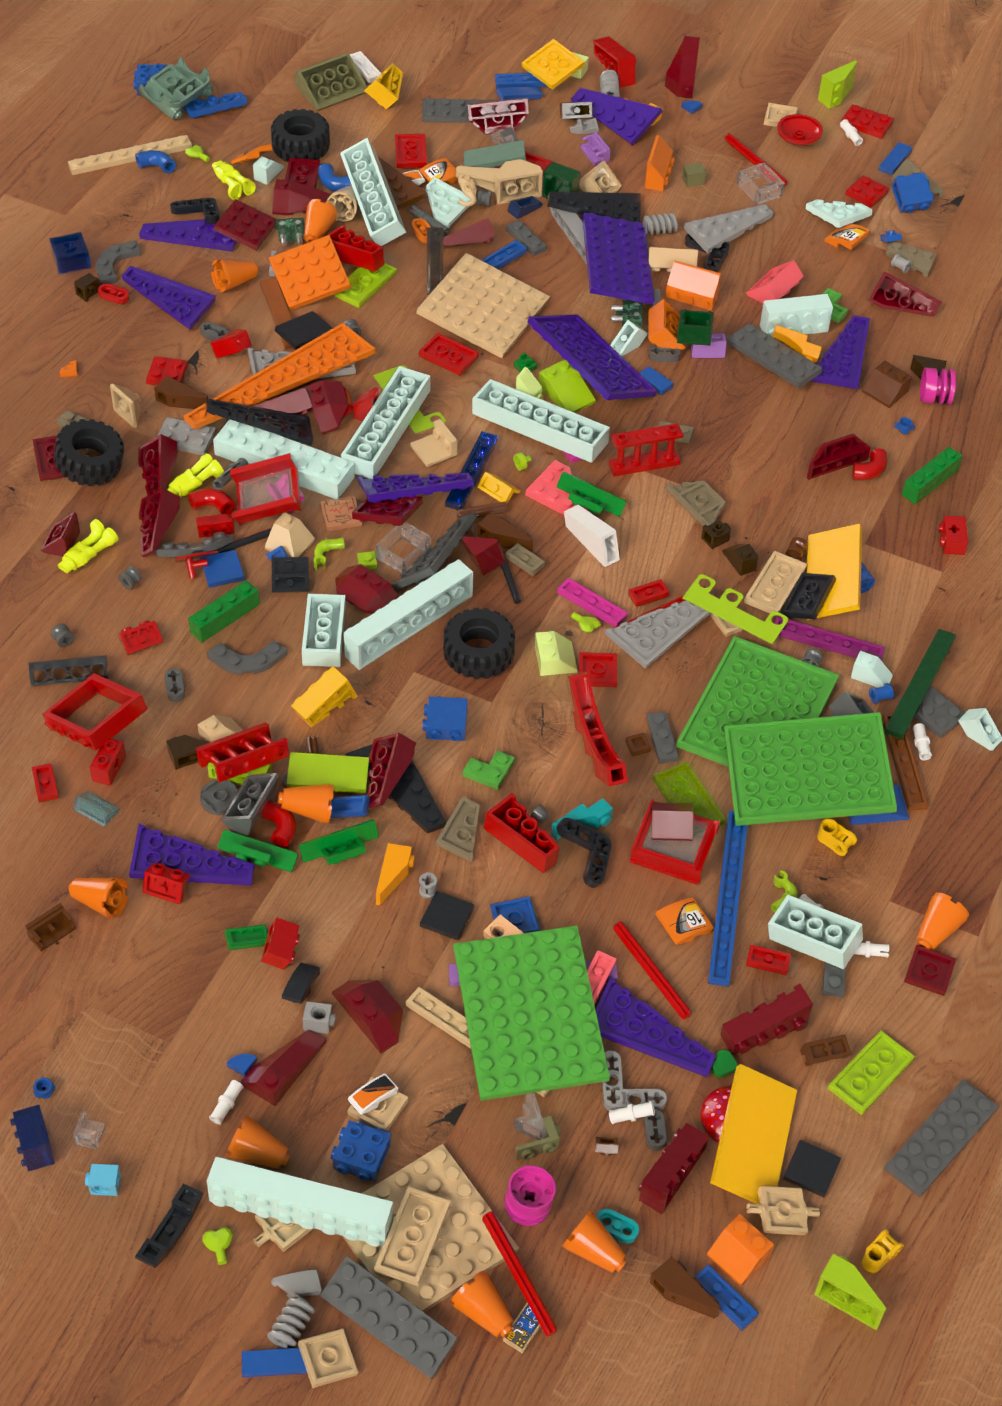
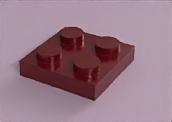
M916 945L904 982L945 996L956 958Z

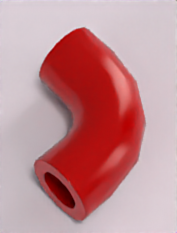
M880 448L874 449L870 453V462L854 463L852 479L871 480L880 476L887 466V452Z
M204 488L187 495L193 510L205 506H213L221 514L232 513L236 508V504L230 496L215 488Z
M269 800L263 809L262 817L276 824V829L270 839L273 844L285 849L293 840L296 832V821L290 811L282 809L281 804Z

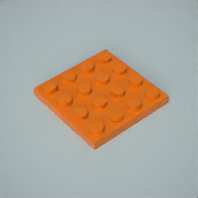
M329 235L269 257L290 311L351 288Z

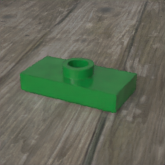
M266 924L225 929L224 934L228 950L265 946L268 935Z

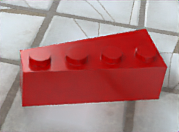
M609 36L593 40L594 55L601 64L605 65L606 70L617 72L619 88L636 84L635 55Z
M341 225L328 234L340 261L374 272L385 265L383 247L371 240L366 241L361 235H355V232L351 229L347 231L346 227Z
M511 793L486 812L483 829L544 874L557 863L560 847L545 830L538 826L537 820L534 817H530L526 812L525 806L519 804L516 796Z

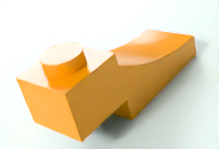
M779 325L775 326L771 337L784 342L797 353L816 363L822 348L821 346L806 342L808 335Z

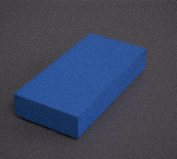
M650 366L639 373L660 395L673 388V382Z
M368 795L333 797L331 800L332 810L330 818L367 816L370 798Z

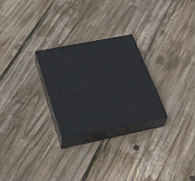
M436 891L420 921V927L458 940L474 909V904Z
M799 1140L783 1180L825 1198L841 1157Z

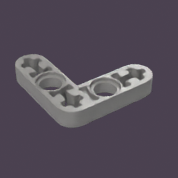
M615 1051L605 1052L609 1076L615 1077L618 1080L616 1085L602 1082L603 1105L606 1110L627 1107L628 1104H632L629 1101V1098L632 1096L640 1098L641 1102L639 1104H643L645 1097H647V1101H652L655 1109L662 1111L665 1108L667 1096L660 1089H623L621 1057ZM608 1059H612L614 1062L613 1070H609ZM611 1092H615L616 1104H612L610 1100ZM654 1097H658L660 1103H655Z

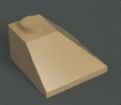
M602 161L580 180V188L583 192L616 193L622 186L605 161Z
M112 383L110 390L114 411L133 428H136L141 411L140 397L129 388Z
M284 512L273 524L265 550L271 552L282 545L288 557H301L315 542V538L300 519Z
M212 715L197 724L199 739L209 743L243 731L231 717Z

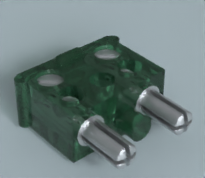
M304 218L275 220L279 242L281 241L282 246H284V242L286 246L287 241L293 243L295 240H297L298 245H300V241L301 245L303 244Z
M623 300V305H612L611 310L616 311V316H611V321L622 322L623 327L627 320L642 327L643 303Z

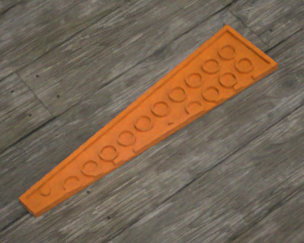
M341 323L213 399L253 406L361 359H366L376 353L375 348L344 323ZM206 403L183 416L184 421L194 430L224 418L206 412Z

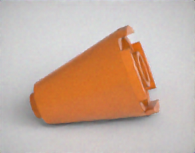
M314 199L308 203L304 239L307 243L324 237L337 219V209L327 201L325 203L320 202V199Z
M216 259L211 266H214V271L211 272L212 280L216 289L221 290L219 292H226L256 278L258 274V266L251 261Z
M331 784L283 788V792L278 794V804H281L282 809L323 824L329 823L334 788Z
M75 878L69 885V892L72 898L110 919H114L115 915H121L128 901V895H125V889H129L128 884L122 878Z
M936 892L931 897L916 938L918 946L930 950L936 949L967 921L969 917L967 909L960 902L955 904L950 901L951 896Z
M245 1115L241 1121L243 1123L241 1127H238L225 1156L279 1169L281 1165L285 1167L291 1156L287 1153L289 1148L251 1117Z
M589 1210L562 1245L564 1249L611 1273L614 1270L619 1272L627 1262L624 1259L626 1256L625 1252L591 1210Z
M485 1270L480 1271L473 1276L475 1280L469 1284L466 1282L451 1299V1304L495 1337L502 1336L504 1338L514 1329L512 1326L514 1320Z

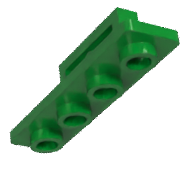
M562 472L556 486L558 489L570 494L568 499L574 505L584 506L594 514H600L605 510L620 517L627 503L625 499L567 472Z
M374 819L300 843L299 850L302 861L308 862L323 857L326 863L331 865L366 853L363 843L378 838L376 822Z
M223 830L217 846L219 850L235 854V858L243 861L250 859L258 866L266 867V865L290 873L293 872L298 858V853L227 830Z

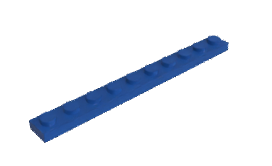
M730 810L728 813L708 984L729 987L747 834V825L736 826L734 811Z

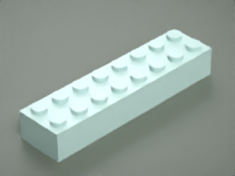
M368 138L341 152V157L373 241L383 246L406 233L378 155Z
M401 366L398 367L341 454V458L354 462V474L372 479L373 475L378 474L429 394L430 375Z
M492 379L472 398V414L591 463L609 443L610 427Z
M230 419L213 439L215 455L233 462L244 458L248 464L290 453L291 458L298 467L299 486L333 499H339L355 478L354 462ZM285 474L276 477L281 479Z
M458 559L447 565L446 568L433 574L432 577L420 582L413 589L406 591L399 598L392 600L385 607L378 609L374 614L362 619L360 623L348 628L344 632L345 658L360 670L473 596V571Z
M215 1157L207 1179L209 1201L216 1206L233 1207L239 1212H253L262 1218L272 1217L285 1224L295 1223L305 1229L315 1228L322 1230V1232L328 1235H342L348 1240L365 1241L367 1244L375 1247L384 1245L393 1223L392 1201L220 1157Z

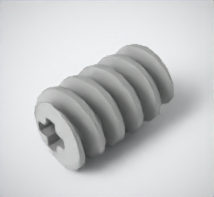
M606 70L601 73V93L615 97L620 96L618 74L616 71Z
M666 213L663 215L658 214L657 216L646 215L643 219L646 236L648 231L650 235H653L654 230L657 235H659L660 230L662 234H665L666 229L668 233H671L672 229L675 233L677 232L678 225L674 213H669V215Z
M291 1294V1298L286 1301V1307H283L281 1310L282 1315L277 1317V1323L272 1325V1331L267 1334L268 1339L283 1349H287L288 1345L296 1346L297 1343L292 1337H301L297 1329L305 1330L306 1326L302 1323V1320L309 1322L311 1319L306 1313L314 1314L315 1309L302 1297Z

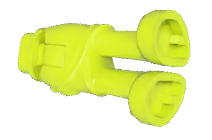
M221 160L212 164L216 176L229 186L228 196L232 200H238L242 195V191L247 196L255 192V183L249 178L240 175L239 171L232 165Z
M205 453L191 469H187L183 474L177 476L168 485L166 490L182 498V496L188 495L201 486L202 482L211 476L218 478L224 473V470L217 460H213L209 454Z
M94 519L90 523L91 534L70 548L62 557L58 567L68 574L71 570H76L86 565L98 552L118 541L119 538L115 531L109 527L105 529L99 520Z

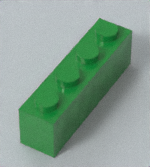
M947 447L905 480L902 496L917 504L959 470L963 455L951 447Z
M247 580L231 589L188 618L190 633L203 643L260 605L258 589Z

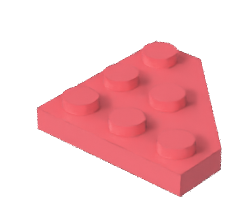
M554 460L526 489L525 495L564 515V511L576 505L568 499L569 493L558 489L556 486L562 472L571 474L570 467Z

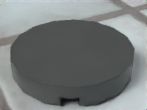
M213 780L207 783L201 790V806L210 814L224 815L239 789L231 781L225 780L219 783L217 780Z

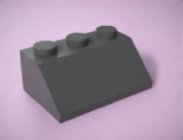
M277 773L247 776L221 819L231 832L240 835H249L252 832L254 825L262 815L266 803L271 800L276 790L279 778Z

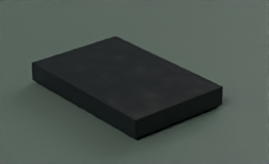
M311 311L275 326L274 331L297 350L333 328L314 311Z
M802 573L781 614L788 618L816 620L836 581L835 575Z

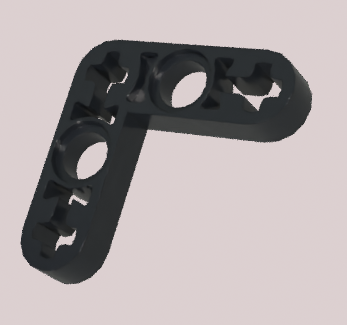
M214 198L175 201L170 204L172 214L203 212L205 221L208 224H216L220 219L217 203Z
M689 233L685 236V245L687 247L706 253ZM724 242L718 249H712L704 264V269L718 273L728 256V243Z
M564 818L557 824V833L561 837L589 850L583 880L588 887L596 888L603 882L612 847L611 840L607 836L571 818ZM580 832L587 835V841L582 839ZM594 857L600 859L601 865H597L594 862Z

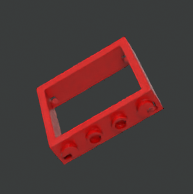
M93 673L42 713L45 719L44 724L48 726L50 731L53 730L63 737L70 738L73 742L82 744L85 748L88 747L97 751L104 743L112 739L148 708L140 693ZM97 693L122 704V706L91 731L65 720V718Z

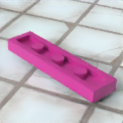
M567 578L557 588L559 595L613 627L620 625L627 618L628 612L570 578Z

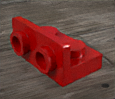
M232 513L196 517L199 538L211 537L217 532H224L225 534L235 533Z
M149 620L141 622L135 628H124L118 637L119 641H122L127 656L163 643L156 622H149Z
M153 863L144 873L142 893L180 905L183 902L185 883L190 879V874L184 873L179 869L166 867L160 863Z

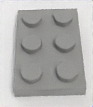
M167 417L158 435L162 434L177 441V450L203 456L216 434V427L206 425L194 430L184 420Z

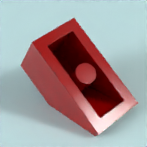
M236 329L211 341L210 345L215 358L245 350L251 347L252 343L247 330Z
M375 387L361 394L358 400L354 401L352 405L354 419L360 421L365 419L379 398V388Z

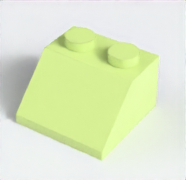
M555 631L538 632L535 634V651L540 676L577 673L572 641Z

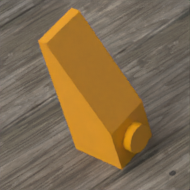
M388 843L376 890V905H381L407 877L410 867H414L415 855H412V847Z

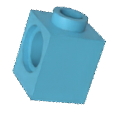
M91 1164L90 1172H87L85 1177V1185L89 1187L91 1195L118 1196L121 1179L119 1165Z

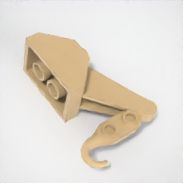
M518 159L506 161L500 168L462 165L456 167V177L458 178L460 188L463 194L470 198L469 202H463L459 199L458 202L462 206H472L476 203L477 188L475 185L493 191L494 200L497 205L510 203L512 200L534 196L535 198L542 197L543 171L540 166Z

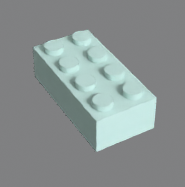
M828 294L766 300L763 303L760 328L770 336H772L776 325L802 334L828 332L833 306Z
M308 594L302 643L303 666H341L346 614L345 595Z
M790 895L786 896L768 923L770 940L841 969L846 967L863 940L861 923Z

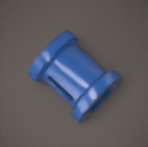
M885 683L882 687L870 688L869 697L873 704H878L881 700H892L894 692L891 685Z

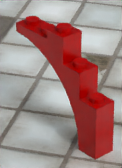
M583 672L568 676L574 706L575 729L583 736L585 753L593 759L595 776L609 787L628 782L626 765L613 749L601 722L589 673Z

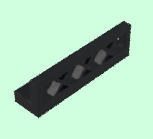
M107 655L28 663L31 686L84 681L88 678L85 677L87 673L93 674L90 670L95 664H103L104 675L99 676L108 679ZM75 666H81L86 670L82 677H75L70 673ZM64 667H71V669L68 671ZM56 668H62L67 673L62 679H56L51 675ZM34 670H42L47 676L43 681L35 682Z

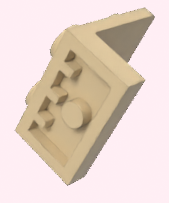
M441 419L434 421L432 435L410 443L411 448L426 467L457 455V439Z

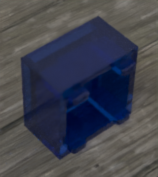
M81 232L49 238L52 255L59 274L91 267L89 252Z
M40 1105L13 1112L14 1118L10 1119L11 1126L16 1125L17 1131L14 1132V1135L20 1141V1147H17L18 1154L23 1153L24 1159L21 1160L22 1167L27 1166L29 1172L55 1164Z

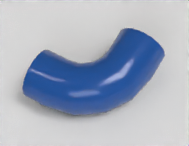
M149 150L135 154L136 163L140 169L148 166H157L164 173H171L176 168V162L165 152Z
M331 164L319 166L320 180L328 190L335 192L346 186H352L349 176H336Z

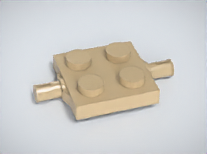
M761 1186L757 1189L759 1204L748 1203L746 1207L748 1209L747 1213L760 1214L763 1233L805 1235L808 1233V1216L819 1217L820 1215L818 1207L806 1206L802 1188Z
M255 1215V1220L263 1228L264 1232L253 1239L257 1247H260L270 1239L285 1252L313 1229H305L295 1223L285 1224L272 1217L262 1218Z

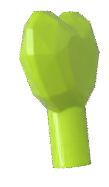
M194 145L185 150L189 157L200 158L207 163L210 161V157L204 154L201 146Z
M573 612L571 615L572 619L579 622V627L583 632L590 633L595 628L601 626V621L596 617H583L577 612Z
M222 1227L217 1231L209 1230L203 1235L205 1246L209 1250L216 1252L218 1265L227 1263L225 1249L230 1245L233 1236L231 1229L227 1227Z

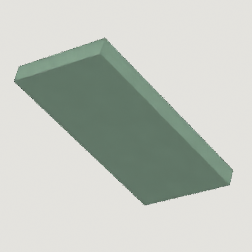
M524 140L463 151L464 166L491 168L502 166L506 161L518 159L526 161Z

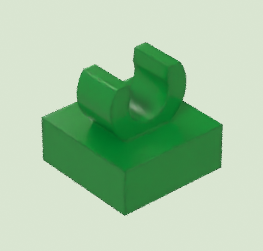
M525 352L519 355V359L514 361V367L519 372L524 367L532 372L537 369V363L526 355Z

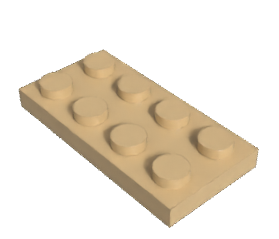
M774 551L747 593L744 603L767 613L772 611L780 613L801 574L807 569V563Z
M408 1187L378 1257L374 1271L418 1286L450 1208L451 1201Z

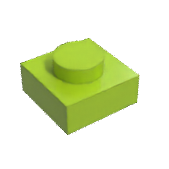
M375 551L357 553L358 564H362L369 570L377 569Z

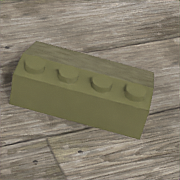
M349 52L298 70L294 77V82L300 93L317 111L366 93L364 90L367 88Z

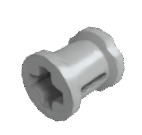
M898 253L894 256L891 266L901 269L906 274L912 266V260H906Z
M426 872L419 878V884L421 885L419 893L423 898L431 899L437 891V877L433 873Z

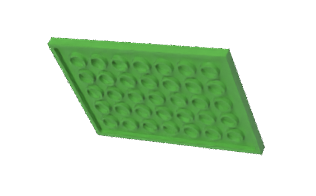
M734 636L682 731L676 747L729 767L724 726L820 718L838 681L839 675Z
M880 712L724 726L736 826L897 812Z
M578 926L453 944L480 1101L610 1081Z

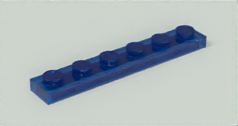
M481 431L460 472L469 473L473 479V486L467 489H451L445 501V507L456 510L464 508L498 441V435Z

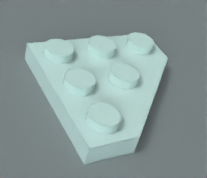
M436 177L426 185V192L434 219L449 228L470 207L462 206L458 202L459 199L463 202H469V197L465 196L462 191Z
M819 199L806 203V210L837 228L872 215V209L861 203H855L854 206L846 205V202L833 201L832 204L823 203L824 200Z

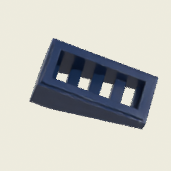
M534 196L510 201L508 212L518 219L537 210L543 204Z

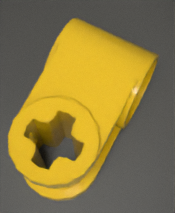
M824 819L821 822L817 833L818 840L836 854L845 856L848 852L847 849L857 842L854 833L845 829L833 819Z
M885 1229L866 1248L861 1261L862 1267L870 1273L878 1272L900 1253L904 1244L898 1243L889 1235V1231ZM869 1256L877 1258L878 1261L872 1260Z

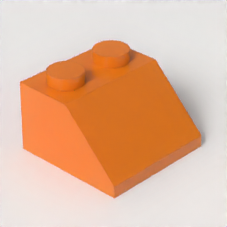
M739 1214L723 1230L708 1251L707 1256L737 1284L742 1286L771 1257L774 1244Z

